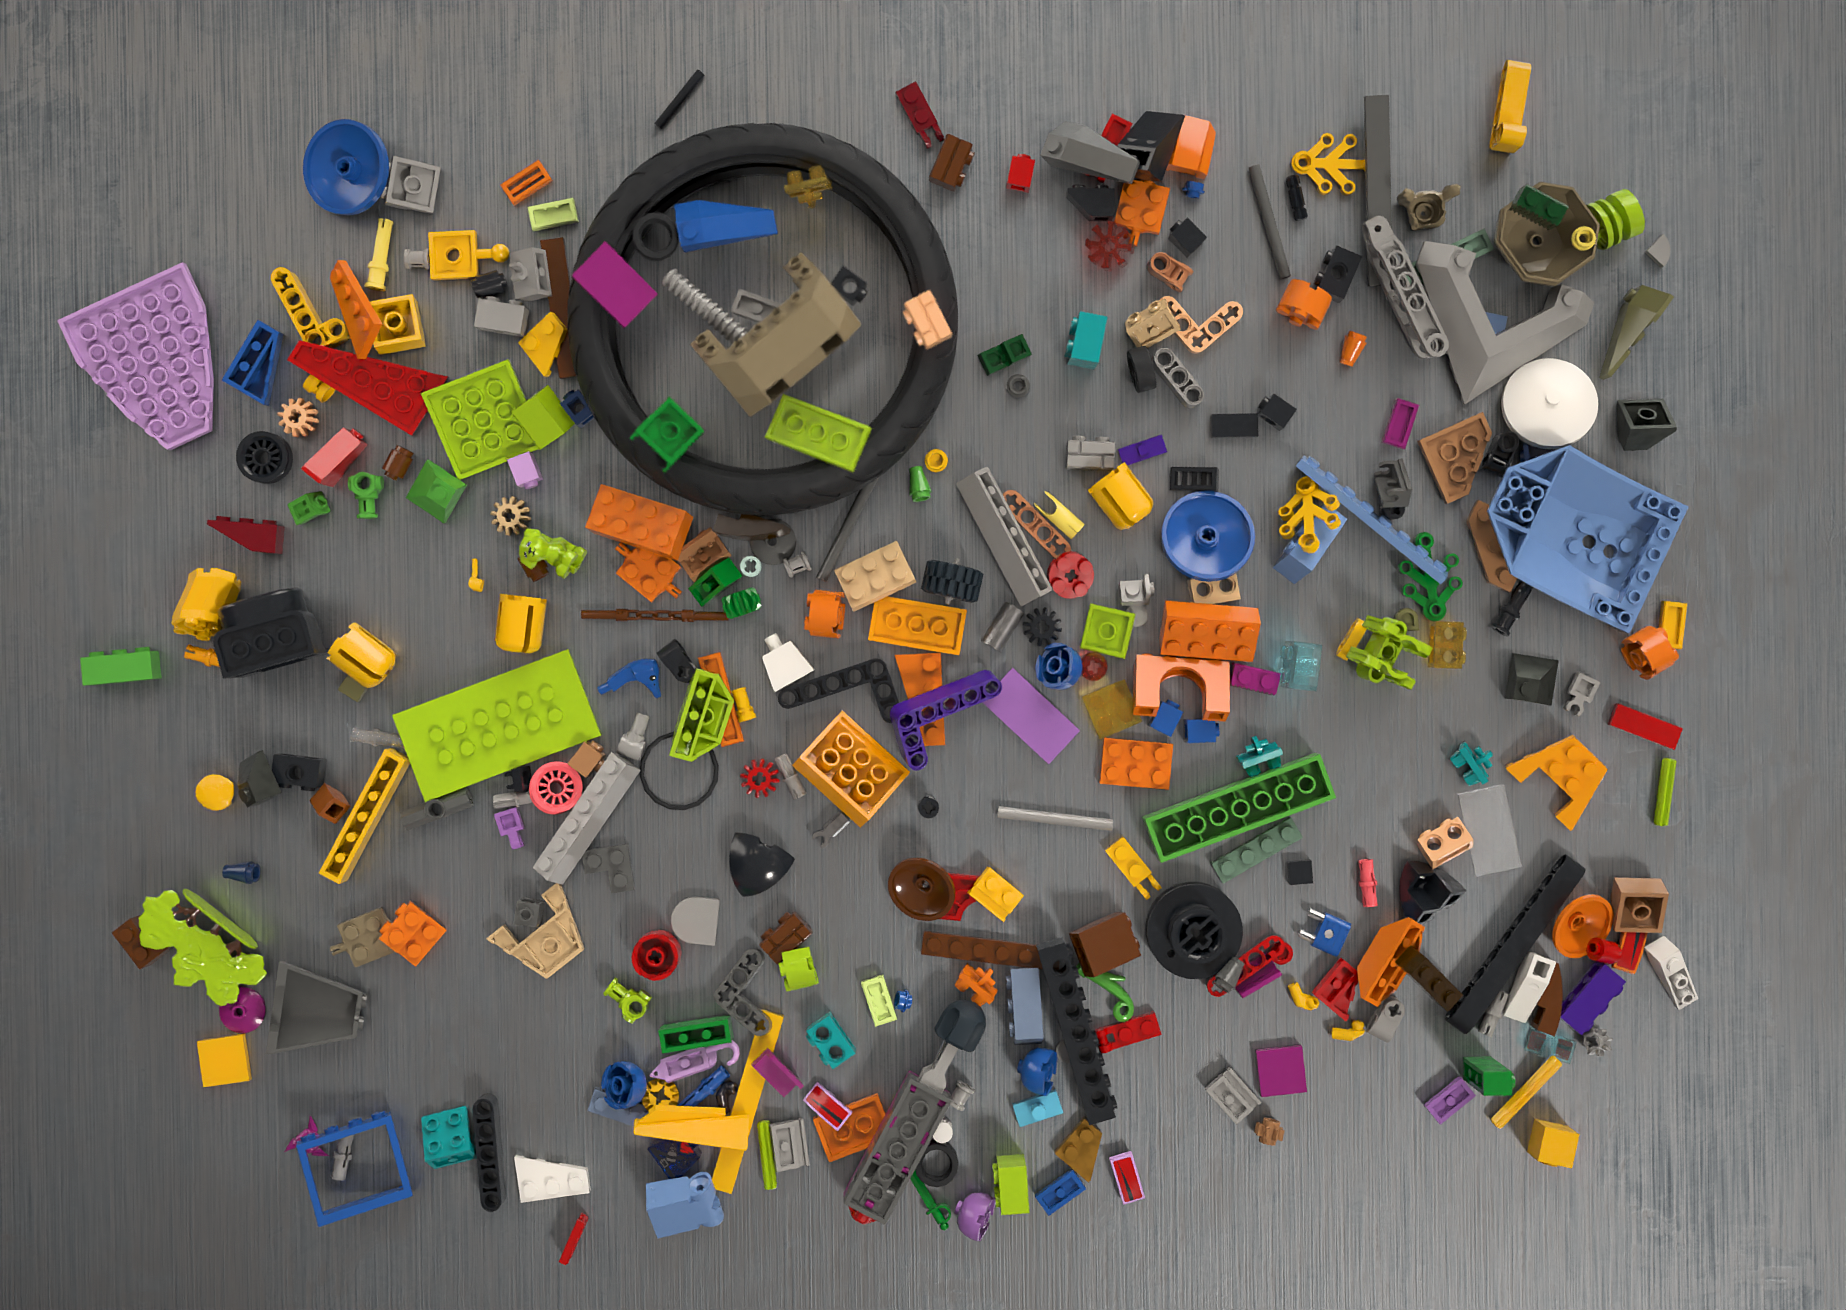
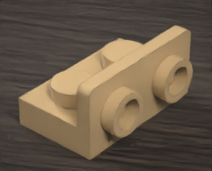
M1165 298L1152 302L1148 308L1141 312L1131 314L1125 321L1126 332L1137 348L1141 346L1149 348L1181 330L1180 324L1170 311Z

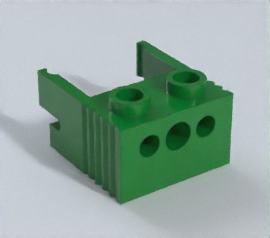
M669 396L664 401V404H661L635 430L630 440L633 442L634 438L641 437L667 462V467L662 470L666 473L687 449L704 434L705 430Z

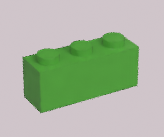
M150 647L135 648L134 653H127V649L112 650V655H104V651L89 652V657L80 658L83 686L162 678L159 651H150Z

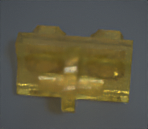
M821 165L809 168L811 180L803 181L800 171L787 173L788 185L784 186L785 193L789 194L790 198L800 196L798 197L799 204L807 202L810 209L815 208V200L823 199L822 192L818 191L832 188L831 181L826 177Z

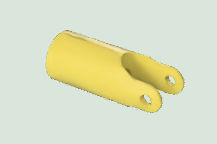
M1044 491L1055 502L1057 506L1054 513H1047L1034 503L1035 507L1068 538L1072 539L1085 524L1053 495Z

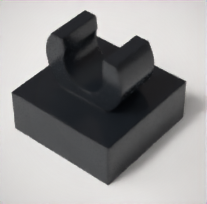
M530 766L514 768L504 774L505 777L511 776L513 779V784L507 785V789H514V792L529 790V783L532 778Z

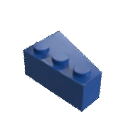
M257 320L222 381L261 404L269 406L284 334Z

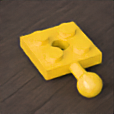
M475 230L428 232L430 279L432 280L476 278L475 276L479 275L478 259L492 258L494 261L502 263L509 258V249L503 244H496L492 249H478L477 232ZM453 249L458 250L459 258L456 261H449L448 253Z

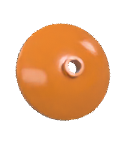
M1591 894L1581 896L1567 904L1559 913L1553 927L1552 939L1556 950L1568 958H1580L1587 955L1586 947L1592 938L1606 939L1612 928L1614 917L1610 903L1599 895Z

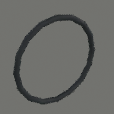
M674 732L659 736L647 747L640 762V779L645 792L655 803L671 810H687L699 806L712 794L718 781L719 765L714 751L711 749L708 752L714 765L713 781L707 793L698 801L681 806L669 805L659 800L648 788L644 776L645 761L651 749L660 741L673 737Z

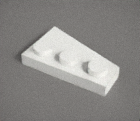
M515 1155L514 1157L521 1203L585 1194L591 1191L587 1167L565 1163L557 1164L546 1162L543 1159H529L520 1155Z

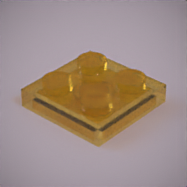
M1125 679L1082 696L1099 739L1143 722L1141 716L1133 715V697Z

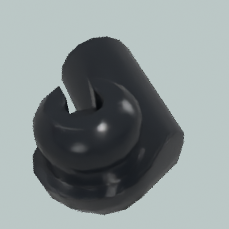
M731 1080L723 1082L716 1093L718 1108H726V1114L730 1112L729 1096L731 1094L734 1095L738 1091V1084Z

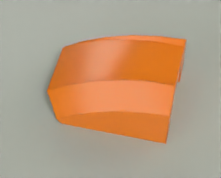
M1185 115L1166 171H1176L1196 176V178L1200 179L1206 178L1216 131L1210 121Z

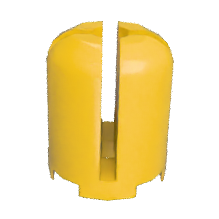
M1125 462L1087 490L1112 524L1119 530L1131 528L1147 516L1154 505L1151 496Z
M500 594L494 638L496 645L502 650L530 654L538 651L542 646L547 599Z
M353 622L348 626L351 631L345 633L341 638L338 637L327 652L331 656L326 659L363 687H375L388 676L389 670H392L395 666L396 654L394 650L357 622Z

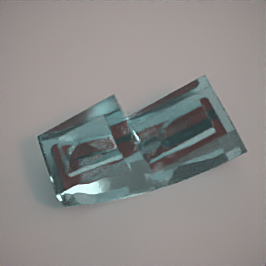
M1530 1028L1524 1050L1546 1058L1555 1056L1559 1061L1570 1064L1577 1042L1558 1035L1554 1037L1537 1029Z

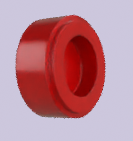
M1279 941L1272 943L1269 951L1274 950L1277 952L1279 950L1277 947L1280 944ZM1285 941L1284 952L1273 960V962L1279 965L1287 964L1293 957L1292 947Z

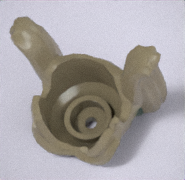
M1452 184L1445 186L1441 192L1429 190L1414 193L1412 189L1405 188L1397 196V201L1400 206L1407 209L1412 230L1433 229L1441 226L1446 219L1445 203L1453 197L1460 195L1461 186Z

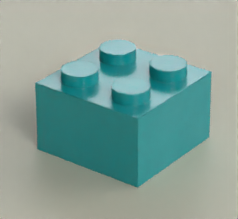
M1080 311L1077 317H1073L1069 330V335H1073L1072 340L1068 341L1064 356L1068 358V365L1093 370L1096 368L1100 359L1107 316Z

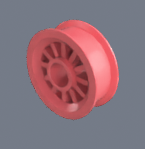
M564 762L544 764L534 773L529 783V795L533 804L540 811L552 815L565 813L575 806L581 797L583 789L579 773ZM561 773L565 774L562 779L560 778ZM568 777L570 782L565 783L564 781ZM553 782L560 784L562 788L561 793L554 794L551 792L550 784ZM539 787L545 788V790L539 791ZM546 793L547 796L543 799L541 795ZM549 797L551 798V803L546 802ZM561 797H563L567 802L563 803ZM556 798L559 805H554Z

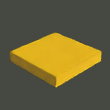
M245 1033L197 1041L203 1087L244 1082L252 1079Z

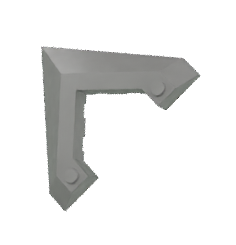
M1424 241L1416 266L1424 281L1425 293L1448 339L1449 347L1446 354L1449 356L1451 362L1449 364L1455 382L1458 383L1463 405L1587 325L1595 302L1584 292L1561 284L1550 288L1542 311L1495 334L1469 278L1476 253L1455 245Z

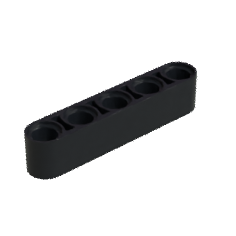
M486 1093L473 1105V1122L480 1203L487 1212H494L500 1208L506 1199V1184L498 1099L495 1095ZM481 1102H487L490 1105V1111L483 1110ZM483 1125L490 1126L492 1133L487 1134L483 1130ZM485 1148L492 1149L494 1156H488L485 1153ZM487 1171L494 1172L496 1179H490L487 1176ZM489 1194L496 1195L498 1202H492L489 1199Z

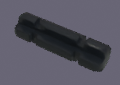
M1288 176L1286 184L1287 188H1290L1288 193L1292 209L1295 210L1293 212L1295 221L1305 220L1308 214L1306 208H1304L1305 201L1302 187H1299V176Z

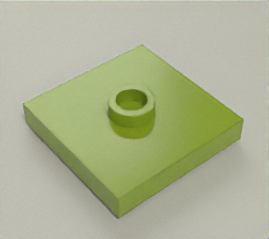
M1090 603L1080 649L1126 659L1136 614Z

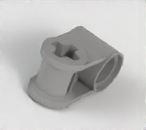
M1392 995L1383 1000L1368 1021L1366 1032L1389 1043L1405 1014L1404 1005ZM1389 1006H1396L1395 1010H1389L1388 1008Z

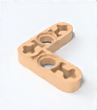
M1164 296L1160 299L1165 298L1168 303L1172 304L1170 310L1173 314L1177 311L1180 313L1175 317L1176 320L1185 319L1187 321L1188 329L1177 331L1174 334L1187 350L1194 354L1204 351L1237 323L1243 315L1242 306L1238 302L1231 301L1226 303L1198 327L1173 297ZM1227 308H1235L1237 310L1235 313L1236 318L1231 316L1224 322L1221 318L1229 312ZM1215 321L1219 323L1221 327L1219 333L1213 334L1208 330L1210 322ZM1205 333L1207 337L1200 343L1201 348L1198 346L1193 347L1191 345L1193 343L1192 338L1198 339Z

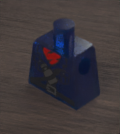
M660 1138L652 1141L647 1148L668 1179L682 1177L698 1161L702 1154L698 1147L700 1144Z

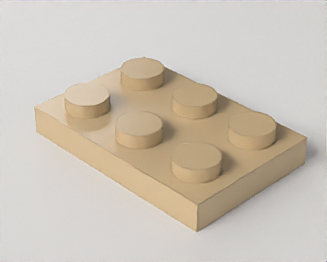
M897 541L834 570L853 612L916 583Z

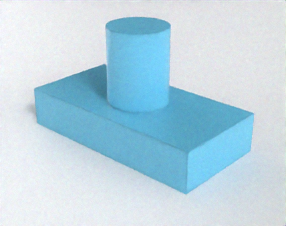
M1056 1089L1051 1090L1047 1096L1036 1095L1012 1103L1019 1127L1063 1113Z

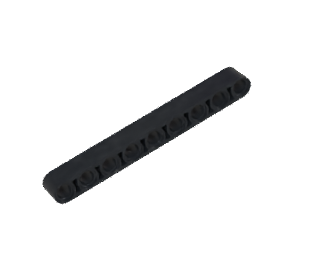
M1567 854L1562 855L1556 861L1462 991L1463 996L1447 1012L1445 1021L1463 1034H1467L1473 1029L1585 874V867Z

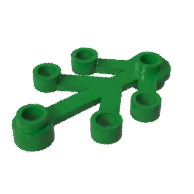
M1428 532L1418 533L1413 539V544L1416 547L1420 545L1429 553L1428 557L1432 559L1430 548L1434 544L1433 536ZM1423 537L1428 539L1426 546L1421 542ZM1453 553L1447 554L1443 558V564L1447 567V572L1459 563V557ZM1450 556L1455 560L1453 565L1448 563ZM1405 560L1398 564L1399 573L1409 576L1424 587L1427 591L1428 599L1418 593L1416 586L1411 583L1402 586V595L1410 597L1422 606L1426 619L1430 621L1443 619L1447 610L1445 603L1453 592L1459 590L1463 585L1461 578L1457 576L1450 577L1447 580L1446 588L1438 596L1436 588L1439 583L1425 571L1424 575H1422L1413 568V564L1410 561ZM1404 563L1408 564L1409 570L1407 572H1404L1402 570V565ZM1453 579L1457 580L1458 586L1456 588L1452 587L1451 581ZM1407 586L1412 588L1410 595L1405 592ZM1434 605H1436L1439 609L1437 614H1434L1432 612V607Z

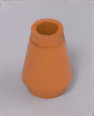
M1349 331L1348 335H1345L1340 363L1353 367L1367 344L1365 342L1367 337Z

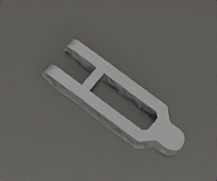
M1375 216L1363 223L1362 230L1368 259L1413 353L1423 359L1444 355L1449 347L1448 339L1403 244L1394 235L1386 218ZM1396 254H1398V255L1400 256V258H1401V263L1399 262V260H1398ZM1380 260H1381V262H1382V264H1383L1385 270L1380 267V264H1379V263H1380ZM1406 275L1410 277V279H1411V285H1410V283H1409V281H1408ZM1390 281H1391V283H1392V285H1393L1395 291L1390 288V285H1389V284H1390ZM1416 296L1420 298V300H1421V306H1420V304H1419V302H1418ZM1400 302H1401V304H1402V306H1403L1405 312L1400 309V306H1399V305H1400ZM1436 339L1440 340L1441 342V349L1439 351L1438 342ZM1420 344H1421V346H1422V348H1423V350H1424L1425 353H1422V352L1420 351V348H1419Z

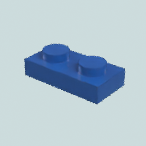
M1071 1168L1036 1193L1035 1198L1049 1216L1085 1191L1086 1187Z

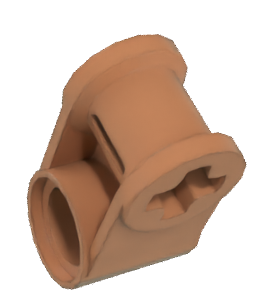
M1163 252L1154 254L1147 263V270L1152 276L1177 292H1182V286L1186 279L1193 274V270ZM1154 260H1161L1164 263V269H1156Z

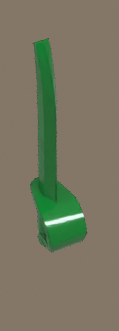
M914 1171L910 1180L929 1209L926 1211V1215L931 1213L937 1224H940V1229L943 1231L947 1230L949 1227L947 1222L951 1218L950 1207L945 1203L936 1204L925 1184L921 1182L916 1175V1171ZM939 1208L948 1210L949 1214L946 1219Z

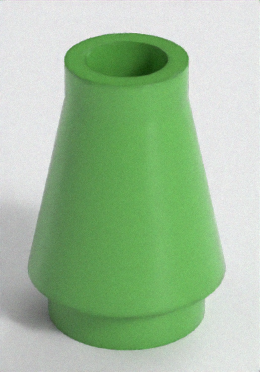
M915 466L909 468V496L912 497V501L920 502L930 499L932 490L923 472V467Z

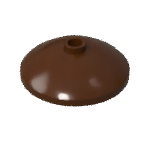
M909 858L898 863L890 873L888 879L890 897L897 908L907 916L921 921H933L945 916L952 908L955 901L954 883L949 874L937 863L925 858Z

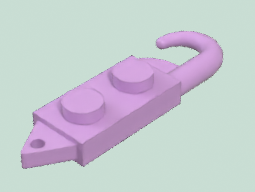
M732 1040L731 1043L690 1049L661 1059V1063L649 1076L666 1080L667 1083L708 1070L717 1061L716 1051L727 1047L733 1051L732 1059L727 1062V1065L730 1066L739 1058V1047Z

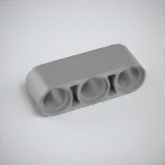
M1168 348L1159 349L1152 357L1155 371L1182 405L1187 408H1194L1203 400L1204 392L1173 351ZM1163 354L1169 359L1168 365L1163 366L1159 364L1157 360L1158 355ZM1173 373H1180L1182 375L1183 382L1181 384H1177L1172 380ZM1187 391H1194L1197 394L1196 402H1191L1187 399Z

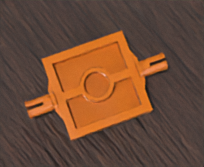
M1133 180L1132 184H1123L1114 225L1131 231L1128 245L1132 246L1135 237L1133 246L1137 247L1140 233L1159 235L1170 188L1159 186L1150 180Z
M620 542L618 544L621 548L617 546L615 550L625 557L624 563L616 572L620 578L651 603L659 594L665 591L670 593L675 599L679 597L675 592L680 595L682 591L674 586L672 582L674 576L681 569L680 565L671 558L637 547L631 551L623 543Z

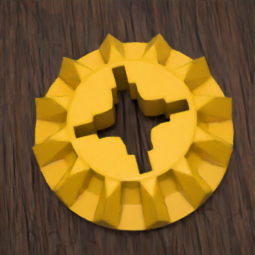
M656 1078L647 1083L642 1103L648 1112L650 1108L657 1104V1098L651 1092L659 1093L663 1087H665L664 1095L670 1100H661L658 1105L677 1106L679 1092L673 1082L667 1083L666 1080Z

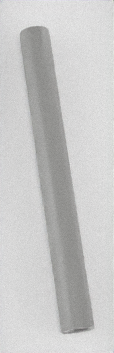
M998 806L997 818L1108 831H1112L1113 819Z

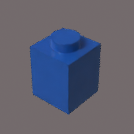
M1168 699L1166 703L1159 701L1156 717H1151L1147 726L1171 737L1183 714L1182 711L1178 710L1180 705Z
M1202 718L1184 719L1185 742H1216V737H1219L1220 734L1219 723L1202 720Z

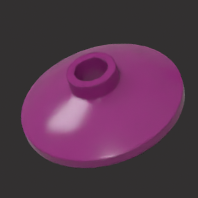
M239 987L236 1003H227L226 1006H219L220 1019L233 1032L249 1033L262 1024L266 1015L265 1002L262 996L254 989ZM237 1008L242 1009V1016L237 1014Z

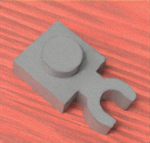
M1576 672L1567 691V694L1572 695V698L1564 704L1563 710L1569 711L1574 704L1577 708L1574 715L1581 716L1584 712L1583 703H1591L1600 682L1580 672Z

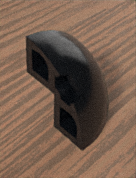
M738 832L734 834L729 855L730 872L734 885L742 897L757 895L771 888L782 879L795 860L793 856L775 844L768 846L762 843L757 836Z
M1407 861L1402 871L1399 885L1401 906L1406 918L1409 917L1419 924L1432 920L1436 912L1442 908L1449 909L1467 891L1457 880L1437 867L1432 869L1429 864L1419 861Z

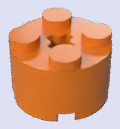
M1292 279L1287 285L1276 308V312L1289 317L1288 322L1295 326L1301 327L1302 324H1305L1309 328L1318 330L1331 304V295L1320 287H1317L1316 290L1309 287L1311 284L1309 282Z
M815 590L813 593H808L807 607H810L809 616L805 617L804 629L809 630L811 636L840 638L841 635L837 632L838 629L843 630L845 604L841 603V598H845L844 592Z
M1645 626L1621 642V644H1624L1621 652L1626 663L1633 671L1637 669L1642 674L1639 677L1645 680H1649L1666 670L1679 659L1678 652L1672 648L1667 640L1668 634L1662 627L1656 629L1653 626Z

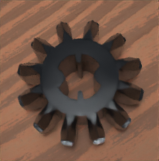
M1046 607L1043 608L1042 615H1040L1038 608H1035L1034 613L1036 617L1034 618L1028 613L1026 617L1031 620V623L1023 622L1022 624L1023 626L1030 627V630L1023 632L1024 635L1033 634L1028 640L1030 643L1036 637L1038 638L1037 646L1042 645L1043 638L1046 645H1050L1049 636L1053 640H1058L1057 635L1053 632L1062 631V628L1055 627L1054 625L1060 623L1061 619L1052 620L1056 614L1055 611L1046 616L1048 611ZM1040 620L1045 621V625L1048 626V630H1044V634H1041L1040 629L1036 628L1037 623H1041Z

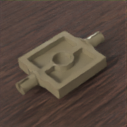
M383 907L339 923L337 927L342 936V943L330 947V951H333L332 955L335 956L346 951L356 968L394 953V950L379 939L381 927L387 921L391 923L386 917Z

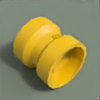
M311 374L303 383V388L309 393H314L316 399L322 403L326 402L335 392L334 388Z

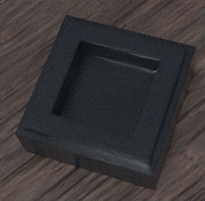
M1312 860L1287 861L1289 885L1313 883Z

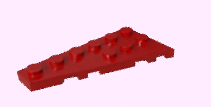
M301 340L298 341L287 359L292 364L413 436L428 412L421 393L445 384L449 378L448 376L371 357L357 359L356 354Z

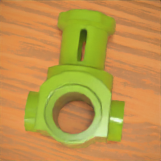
M616 977L603 993L604 996L608 995L619 1003L618 1007L622 1010V1017L631 1024L645 1014L649 1007V1001L652 998L643 989L640 991H635L632 988L630 990L626 989L618 983ZM634 1001L640 1002L642 1011L633 1010L631 1003Z

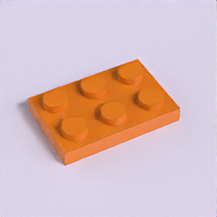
M1103 737L1099 783L1169 790L1173 744Z
M878 1093L845 1105L852 1111V1114L838 1131L819 1115L813 1117V1122L829 1163L868 1148L886 1114Z

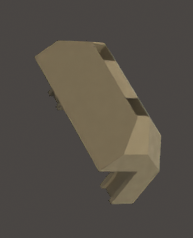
M802 252L791 258L783 267L793 278L792 281L799 291L793 293L782 305L772 310L765 319L754 325L748 333L736 340L730 348L726 350L709 329L699 334L690 344L750 417L787 391L845 343L862 325L823 273Z

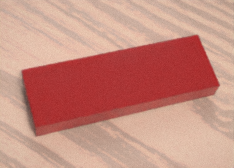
M1619 703L1615 704L1607 724L1671 750H1675L1683 730L1681 727Z

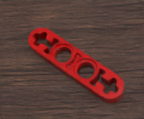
M1276 935L1268 936L1237 958L1245 964L1242 969L1243 975L1238 979L1237 985L1284 952L1285 943L1280 937ZM1270 940L1274 942L1279 941L1280 944L1277 946L1279 950L1277 952L1274 950L1269 951L1267 954L1270 958L1266 960L1265 954L1259 950V947L1263 946L1265 950L1270 946ZM1256 952L1261 955L1262 961L1258 966H1252L1249 963L1248 958L1251 953ZM1213 975L1207 982V990L1212 996L1221 997L1226 992L1223 990L1221 992L1217 990L1212 991L1211 989L1213 987L1212 982L1216 980V975Z

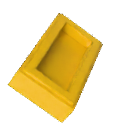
M1661 601L1658 627H1662L1667 632V640L1672 648L1682 649L1687 603Z

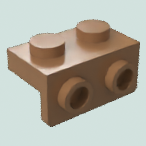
M711 527L701 531L697 537L684 544L678 559L694 583L710 568L732 556L719 536L712 531Z

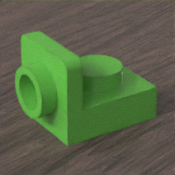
M322 491L306 493L287 504L296 526L330 512Z

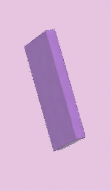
M1011 668L1000 680L1002 683L1001 693L982 703L1044 761L1050 764L1080 730L1014 668Z

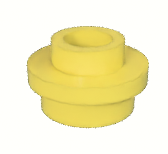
M1587 226L1577 228L1571 235L1572 245L1581 251L1590 249L1596 241L1595 232ZM1580 235L1586 238L1585 243L1579 240Z

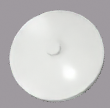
M1545 358L1531 361L1514 372L1503 390L1501 409L1507 426L1512 432L1517 434L1520 440L1537 448L1560 449L1576 443L1592 427L1598 412V397L1593 383L1581 369L1563 360Z

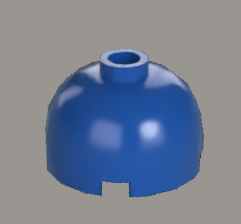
M1063 643L1047 645L1044 648L1046 651L1043 655H1039L1035 666L1036 677L1039 681H1042L1045 687L1050 689L1065 690L1072 687L1082 675L1083 665L1079 654Z
M1035 1048L1025 1055L1024 1060L1020 1059L1017 1072L1021 1073V1081L1030 1092L1044 1096L1050 1093L1054 1083L1050 1080L1052 1074L1056 1075L1058 1062L1055 1050Z
M627 1061L615 1062L613 1065H609L603 1073L601 1087L605 1089L607 1095L604 1096V1099L614 1109L630 1108L638 1104L643 1099L647 1089L644 1071L638 1065Z

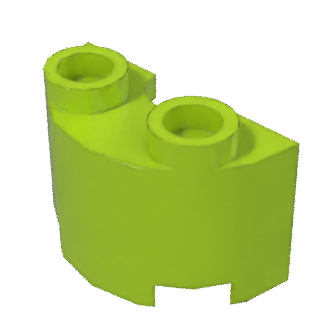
M809 947L782 952L783 962L779 963L781 976H786L784 978L786 992L811 987L819 983Z

